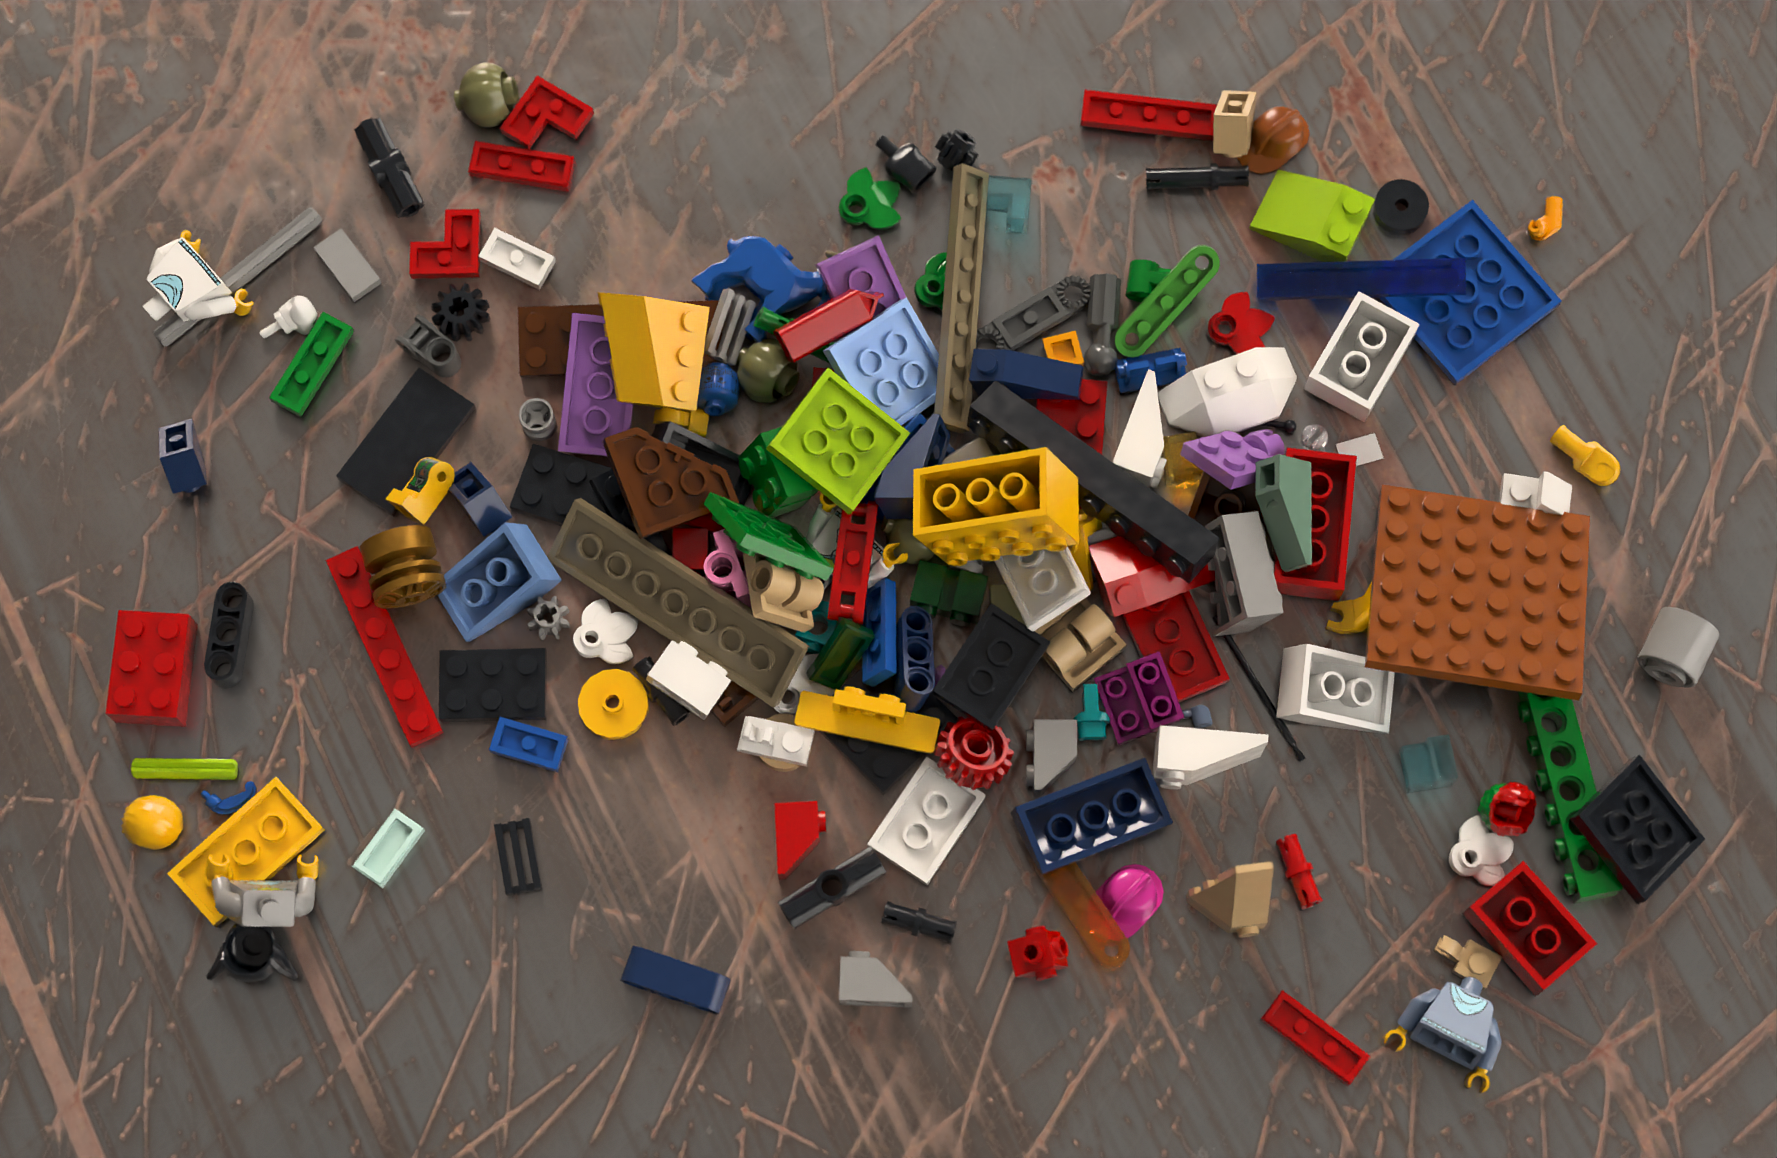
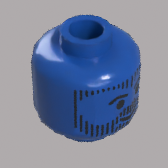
M714 362L701 370L697 406L708 415L721 416L737 406L740 384L737 373L729 365Z

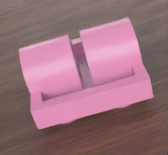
M724 529L713 533L716 550L711 552L704 562L706 579L712 585L721 588L751 608L746 570L742 571L741 567L745 566L743 553L735 547L737 542L723 533ZM721 574H729L724 578L718 577Z

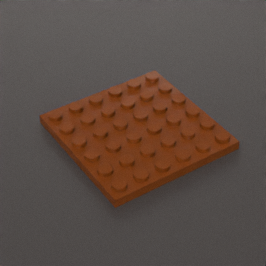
M1382 484L1379 493L1365 668L1579 701L1583 691L1590 516L1564 512L1563 515L1551 514L1532 508L1501 504V502Z

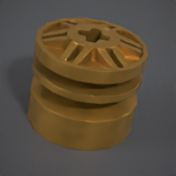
M424 525L397 527L373 535L360 545L366 572L375 574L369 580L370 588L374 591L372 595L375 606L380 608L410 606L431 599L442 593L446 588L444 575L440 574L442 572L440 562L431 560L437 554L431 528Z

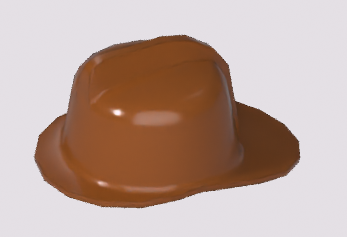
M1284 106L1273 107L1254 121L1252 142L1248 154L1236 158L1241 166L1248 165L1249 172L1257 174L1272 173L1281 168L1307 144L1310 134L1308 124L1297 109L1292 110Z

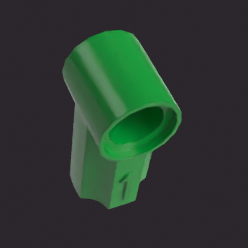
M1138 259L1131 261L1125 296L1132 301L1143 302L1172 269L1160 268L1159 264L1150 260Z

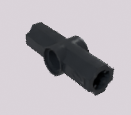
M380 117L364 120L354 131L363 151H365L369 159L367 162L379 187L384 189L398 218H409L417 214L424 207L423 199L410 177V169L399 147L395 148Z
M870 846L835 868L823 871L818 878L778 901V904L793 929H796L832 906L841 905L847 897L884 876L886 871ZM829 880L839 881L842 884V890L835 896L826 895L822 891L824 883Z

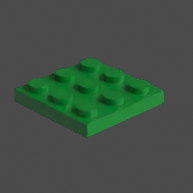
M709 493L704 505L713 514L711 519L725 528L723 533L737 542L735 545L737 549L750 556H755L756 553L764 555L768 562L780 568H784L785 564L794 567L796 573L810 580L814 576L826 581L829 579L834 568L795 526L715 493Z

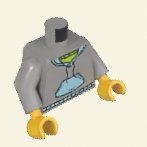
M223 854L221 863L214 862L212 855L208 856L205 875L212 880L211 886L216 908L219 913L226 915L240 926L290 927L294 926L296 917L307 915L312 911L315 900V879L318 877V856L314 855V862L311 864L303 863L302 855L297 857L296 874L299 878L298 882L297 880H229L226 877L230 863L229 856Z

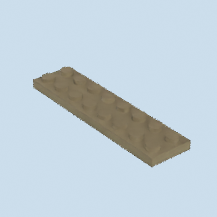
M582 498L574 500L547 556L549 561L669 640H673L677 644L680 641L686 642L698 651L696 657L706 664H709L710 661L717 663L728 672L727 678L773 708L778 706L809 645L775 623L753 617L752 608L738 601L721 588L712 585L707 579L644 538L640 539L636 533Z

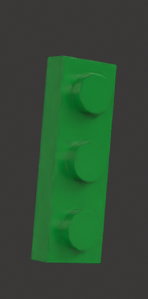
M322 312L269 397L271 402L302 417L353 335V328Z

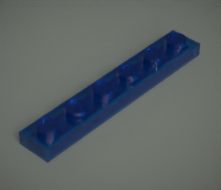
M1466 258L1257 264V299L1261 301L1355 298L1358 291L1369 297L1466 295Z

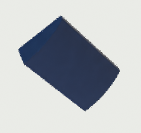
M1146 758L1016 806L1011 812L1022 840L1042 875L1173 824Z

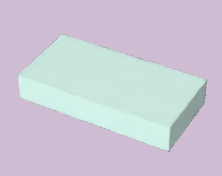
M394 809L352 867L383 889L425 831L424 828L397 809Z

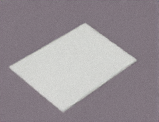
M1375 433L1336 444L1339 454L1357 456L1356 466L1383 459Z

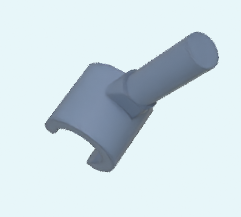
M1204 705L1182 710L1184 719L1192 718L1194 728L1196 729L1209 727L1213 724L1210 710Z

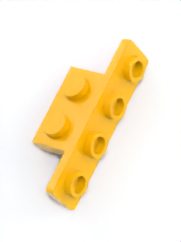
M844 687V691L835 689L834 697L802 691L794 720L795 725L798 727L929 754L934 752L940 726L938 718L906 712V704L900 703V698L888 694H880L879 698L866 696L864 690L855 687Z

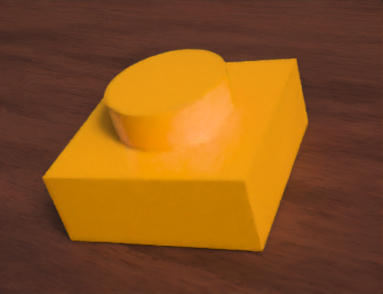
M1076 330L1042 339L1046 358L1084 366V359Z

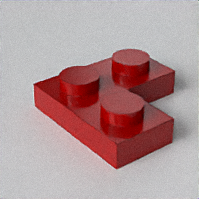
M537 75L501 125L500 131L501 134L527 149L532 147L547 124L576 140L594 115V109Z
M445 209L444 241L410 242L409 274L411 279L480 278V260L478 256L480 254L481 213L479 209Z

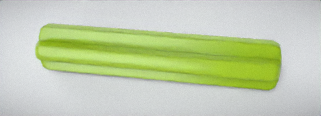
M135 758L132 760L131 774L136 779L234 780L238 774V763L234 759Z

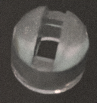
M1319 424L1307 426L1300 437V444L1304 450L1322 452L1329 441L1328 432ZM1319 432L1321 435L1311 444L1308 439L1314 433Z

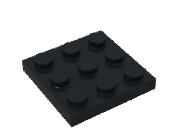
M861 668L839 689L844 691V687H855L864 690L866 696L879 698L880 694L894 696L893 676L872 687L862 683ZM932 692L920 710L910 712L938 718L940 726L937 739L949 721L956 724L958 720ZM819 731L882 795L927 754Z
M1640 754L1632 757L1570 818L1636 904L1647 901L1705 840Z

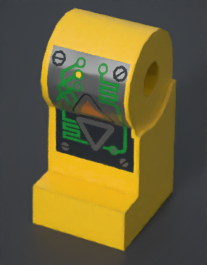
M425 457L416 464L414 475L404 489L400 491L393 488L385 500L407 519L424 525L452 486L455 477L454 469L447 462L432 457Z

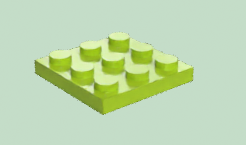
M827 368L766 449L847 514H850L863 499L910 432L830 368Z

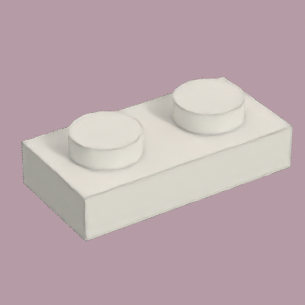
M494 228L478 256L481 262L539 290L556 263L554 256Z

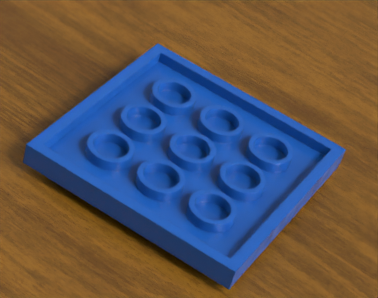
M1473 200L1370 276L1366 282L1387 307L1420 324L1414 339L1454 385L1552 312L1562 302Z

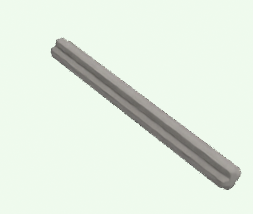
M307 208L224 274L220 279L232 292L229 296L233 295L322 223L319 214L313 208ZM175 313L155 329L153 333L157 340L166 347L201 319L183 321Z

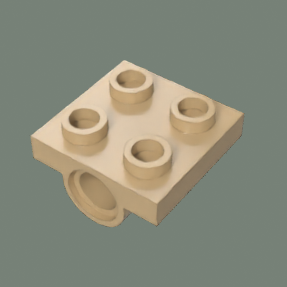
M744 553L743 557L753 617L804 633L813 628L812 611L819 606L824 594L822 581L817 577H813L812 580L807 579L796 573L794 567L786 564L784 568L777 567L768 562L765 556L756 553L755 556Z
M1086 598L1035 630L1036 633L1051 642L1042 658L1072 692L1121 653L1127 646L1115 632V627L1109 617L1097 605H1091Z

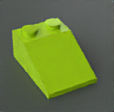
M1277 170L1249 229L1342 271L1370 214L1375 198L1344 184Z

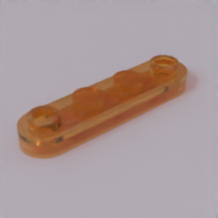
M1033 861L1036 872L1095 960L1101 966L1108 969L1122 966L1130 953L1129 941L1076 862L1042 875ZM1112 945L1116 947L1118 954L1113 957L1108 956L1104 948Z

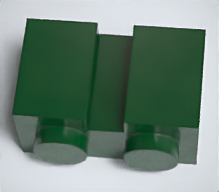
M920 560L910 597V606H918L925 609L931 618H935L936 615L950 618L949 621L956 625L970 626V623L977 624L987 589L988 576L965 570L959 572L947 569V566Z

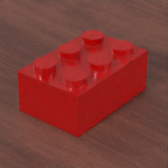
M118 610L105 713L115 723L186 727L198 626L189 614Z
M1524 861L1462 913L1498 955L1502 956L1506 964L1535 996L1543 992L1597 945V942Z

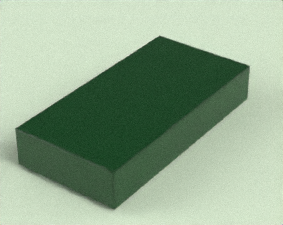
M842 618L806 672L809 680L833 690H839L874 639L873 631L846 618Z

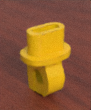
M661 408L655 410L653 424L671 421L705 438L709 415L701 409L681 411Z

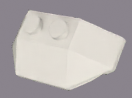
M1256 347L1191 370L1157 392L1158 401L1167 423L1171 427L1181 428L1201 437L1215 435L1224 431L1238 433L1278 419L1294 387L1297 376L1284 347Z

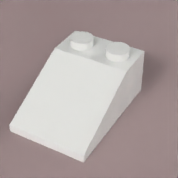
M1148 369L1113 463L1148 488L1157 489L1167 459L1161 457L1164 441L1155 371Z
M1311 644L1283 648L1276 718L1309 725L1387 734L1389 733L1395 672L1365 668V657Z
M1160 725L1154 743L1153 777L1156 783H1160L1161 788L1181 789V785L1192 784L1260 757L1268 743V735Z

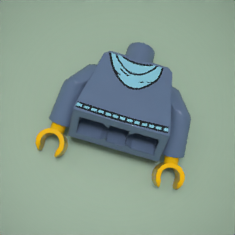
M1473 977L1463 978L1460 986L1447 982L1442 990L1432 988L1413 998L1398 1019L1399 1026L1397 1029L1389 1031L1384 1037V1044L1392 1034H1398L1402 1038V1044L1395 1051L1398 1052L1404 1048L1406 1044L1405 1035L1410 1031L1412 1032L1410 1039L1471 1070L1477 1065L1476 1071L1466 1075L1464 1084L1469 1089L1473 1078L1480 1076L1482 1085L1479 1093H1484L1489 1088L1490 1081L1486 1074L1494 1066L1502 1041L1497 1020L1492 1017L1494 1006L1490 1001L1480 997L1483 985Z

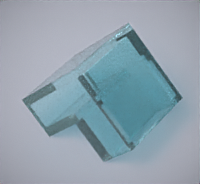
M989 175L986 211L1006 212V232L1027 234L1032 179Z
M1449 735L1429 737L1424 743L1405 745L1399 749L1407 794L1451 787L1458 779Z

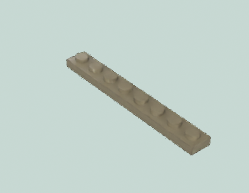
M959 164L953 169L934 414H940L948 430L960 434L970 429L967 426L969 408L972 403L973 387L969 382L973 350L976 349L989 173L965 164Z

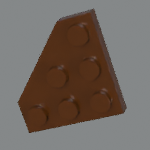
M635 427L605 437L602 440L640 539L712 514L704 505L710 492L739 503L726 469L694 457L695 454L668 442L667 444L649 435V432Z

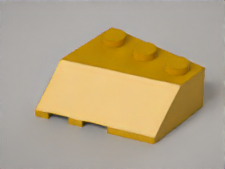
M598 292L599 304L602 305L605 324H603L605 337H608L610 347V365L617 402L681 411H696L709 307L646 296Z

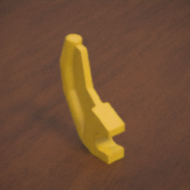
M1372 582L1363 596L1354 600L1333 603L1330 611L1339 613L1342 621L1334 622L1328 620L1325 627L1326 630L1339 634L1363 632L1368 628Z

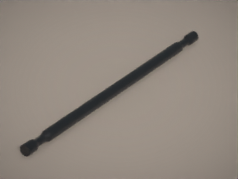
M1216 615L1212 619L1218 625V615ZM1223 635L1285 739L1294 749L1299 762L1306 759L1304 754L1298 749L1296 741L1283 720L1276 718L1277 710L1232 636Z

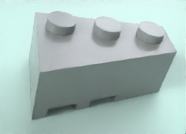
M1259 512L1222 515L1207 524L1205 528L1219 537L1215 555L1208 563V570H1215L1216 592H1210L1211 604L1217 603L1218 625L1212 626L1213 637L1250 632L1283 614L1282 596L1277 588L1274 564L1269 556L1265 540V528L1261 523Z

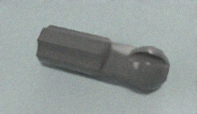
M1108 273L1094 274L1090 277L1089 283L1091 292L1088 300L1087 327L1093 331V345L1086 350L1083 359L1084 366L1088 372L1098 377L1111 373L1117 364V355L1110 346L1111 332L1118 329L1121 279L1117 278V275Z

